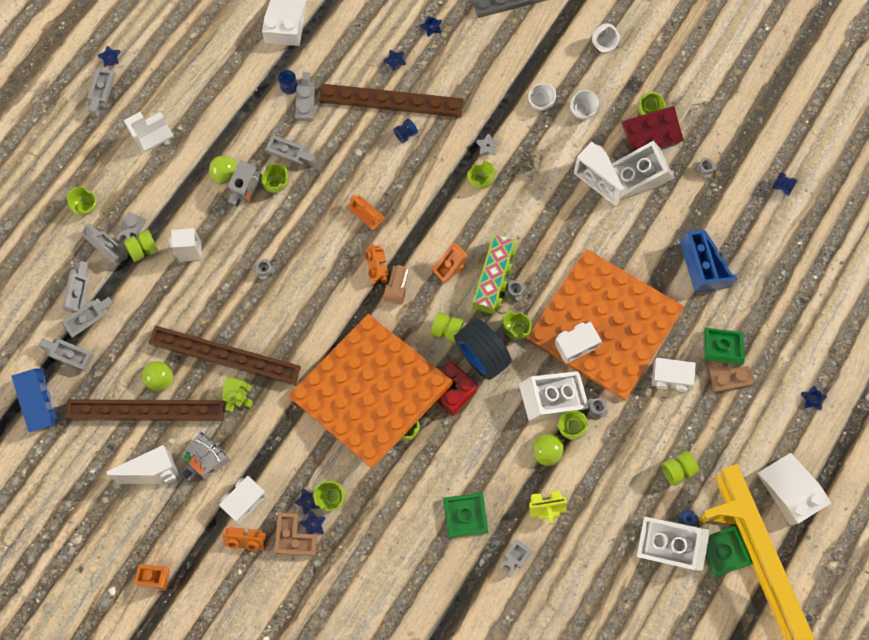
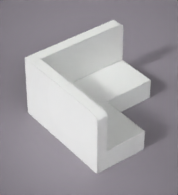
M138 112L124 120L142 154L174 137L161 112L146 120L141 112Z

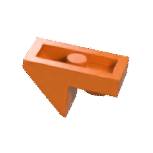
M453 243L432 271L443 283H446L465 268L463 262L468 255L457 243Z
M139 564L134 585L166 591L171 571L169 567Z

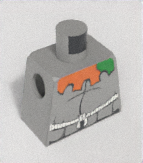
M240 160L228 184V188L232 192L228 200L230 204L238 207L242 199L248 202L252 199L261 185V173L256 167Z
M201 431L182 457L188 466L181 474L188 481L197 473L203 479H207L229 463L231 459Z

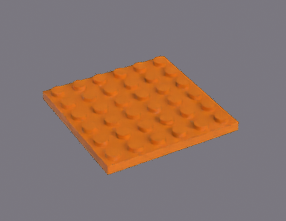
M586 249L526 338V341L565 364L555 346L557 336L564 331L570 332L574 330V327L580 323L587 324L591 322L602 341L600 348L566 365L575 371H579L580 374L626 401L685 306Z
M367 314L288 396L360 460L373 469L453 382L371 315Z

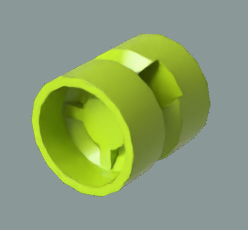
M149 230L139 233L137 238L132 236L124 240L134 262L143 259L145 254L150 256L159 251Z
M438 312L432 325L431 335L438 338L445 336L446 340L456 343L454 335L463 328L464 320L457 317L450 319L448 314Z
M687 450L678 454L676 460L670 458L661 464L663 473L672 486L684 482V477L689 479L699 474V467L694 457Z

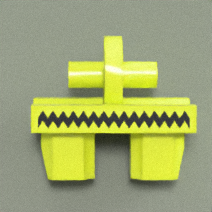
M559 490L549 493L550 500H542L541 494L531 495V503H529L530 518L540 517V520L548 519L549 525L553 524V518L560 517L561 513H566V498L562 497Z

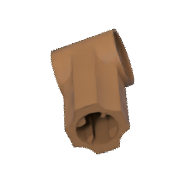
M400 265L393 266L389 284L385 288L383 301L403 304L409 269Z

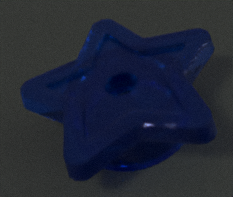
M428 16L425 23L420 25V28L426 30L428 37L433 33L441 34L442 31L439 26L442 20Z
M106 46L105 52L98 54V58L103 60L104 67L119 64L118 55L121 51L112 50L109 46Z
M389 50V57L384 59V63L389 64L393 71L402 65H406L403 59L404 52L396 53Z
M813 386L809 392H801V396L806 400L805 408L814 407L822 410L821 402L827 396L817 390L816 386Z
M302 489V495L295 501V504L302 507L304 514H307L311 509H319L320 507L316 506L313 493Z
M310 511L308 518L301 521L300 525L306 528V534H324L322 524L326 518L324 516L317 517L313 511Z

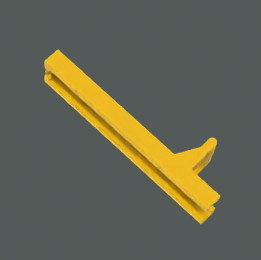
M738 464L722 469L720 471L722 475H717L714 479L725 504L706 510L698 518V524L704 525L716 522L736 525L784 640H815Z

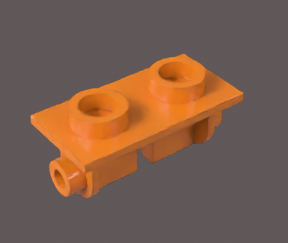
M360 195L351 196V203L346 208L372 231L386 219Z
M372 243L365 252V260L369 265V278L372 280V285H375L378 280L381 283L388 282L389 273L387 265H380V263L386 262L384 249L380 245L374 247V243Z
M230 526L222 534L224 546L232 549L244 548L251 551H264L263 541L266 539V533H263L262 530L248 529L247 535H244V528Z

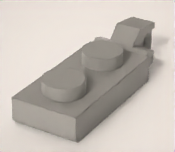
M96 69L87 97L88 106H90L88 111L91 116L98 117L101 108H104L107 104L116 76L115 71Z
M302 72V82H298L295 111L296 121H314L315 86L314 82H310V72Z
M275 135L271 136L265 148V153L303 166V164L314 166L316 162L315 155L309 154V150L305 146Z
M91 224L84 225L81 234L109 261L114 264L127 259L128 253L104 231L99 232Z
M80 261L75 264L74 269H71L62 305L63 310L75 313L84 307L90 280L88 274H86L88 263Z
M110 297L102 302L99 299L93 300L61 321V323L73 338L108 313L106 308L112 305L113 301Z
M42 338L39 346L47 350L46 354L51 358L84 372L94 356L93 353L61 339H54L51 342Z

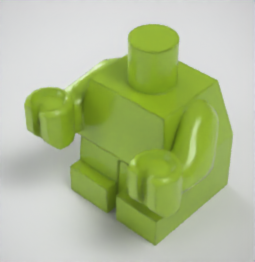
M227 377L223 387L222 399L227 403L225 410L233 412L235 406L241 407L242 404L251 408L253 401L247 399L246 394L248 391H251L252 386L245 381Z

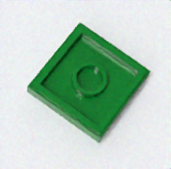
M704 328L705 361L737 365L744 364L743 332Z
M483 492L443 498L449 539L489 533Z
M736 525L709 535L705 559L714 578L753 564Z

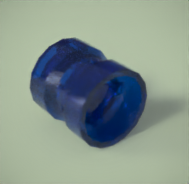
M291 70L280 72L278 81L281 91L288 95L295 93L298 86L295 73Z
M407 118L401 126H396L393 132L397 139L404 144L410 136H415L418 133V129Z
M780 172L772 188L775 190L781 189L785 195L789 196L797 179L789 178L785 173Z

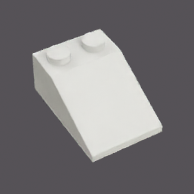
M270 0L262 29L265 43L300 46L307 0Z
M654 141L612 163L623 187L620 199L659 187L674 179L660 147Z
M591 142L577 156L574 174L613 205L617 206L623 191L622 184L604 149Z
M579 371L532 376L519 384L528 421L557 417L573 410L582 411L589 409Z
M164 445L107 471L108 476L118 484H169L174 482L176 477L180 476L172 454Z
M792 453L757 473L790 525L802 522L831 504L820 484Z
M644 516L637 557L692 570H703L710 530Z

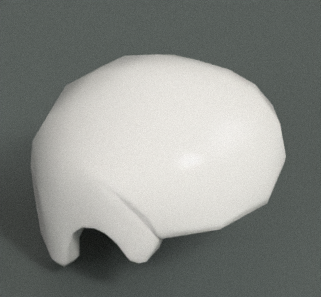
M608 23L598 26L592 34L594 46L603 53L614 50L620 41V34L613 25Z
M538 83L531 88L528 94L529 103L536 110H547L553 106L556 100V90L550 83Z
M589 90L578 91L570 102V111L575 117L582 120L592 117L599 107L598 97Z

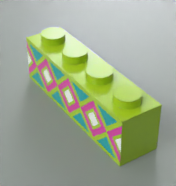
M493 234L474 296L472 309L493 315L496 309H500L502 298L499 297L501 292H505L507 281L504 280L506 275L511 273L512 264H510L511 258L515 259L517 247H514L515 240Z

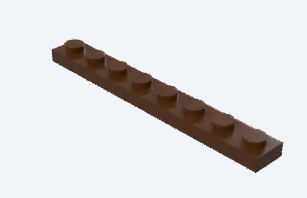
M323 83L319 96L320 103L459 118L462 117L464 98Z
M156 325L148 342L151 346L296 386L301 371V366Z
M68 399L66 419L224 421L225 401Z

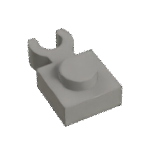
M128 211L120 225V229L123 232L118 233L116 236L117 242L120 243L123 238L128 239L132 235L138 237L146 223L145 218Z
M516 539L504 554V557L508 560L502 562L498 570L501 571L505 566L509 567L510 572L507 577H511L514 573V566L516 565L521 568L533 551Z

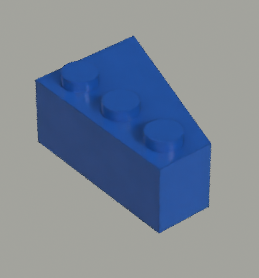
M705 230L689 231L680 240L695 293L730 288L738 280L736 275H733L727 267L728 263L726 260H723L717 252L718 248Z
M34 368L11 375L28 432L55 425L57 415L55 410L52 409L51 396L47 388L43 368Z

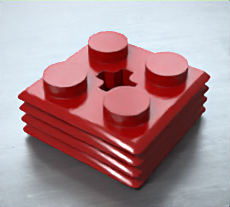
M449 361L442 368L441 372L452 380L453 384L451 386L455 385L456 390L452 389L449 391L447 389L436 402L454 416L475 394L479 384L452 361Z

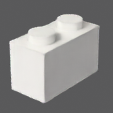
M195 228L171 230L172 237H169V247L173 249V255L178 258L179 262L202 260L201 241Z
M589 322L587 324H578L570 332L564 331L560 333L556 338L555 346L565 364H568L600 348L602 341L592 323Z
M656 358L653 363L652 386H657L658 389L663 390L675 388L679 392L691 390L694 386L696 363Z
M249 476L245 479L241 478L236 483V488L231 493L225 494L219 504L239 525L267 497L265 491Z

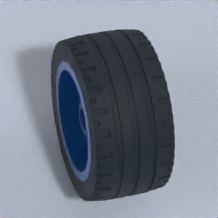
M478 318L469 322L454 335L456 345L465 359L485 379H493L512 362L510 353L501 339L485 322Z

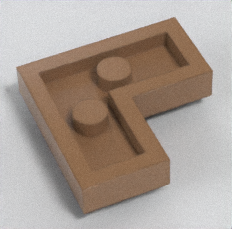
M705 361L714 393L753 385L748 366L729 369L728 363Z
M278 512L275 554L316 556L317 535L297 534L298 513Z

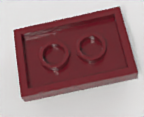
M675 106L621 121L630 153L652 141L660 148L684 141Z

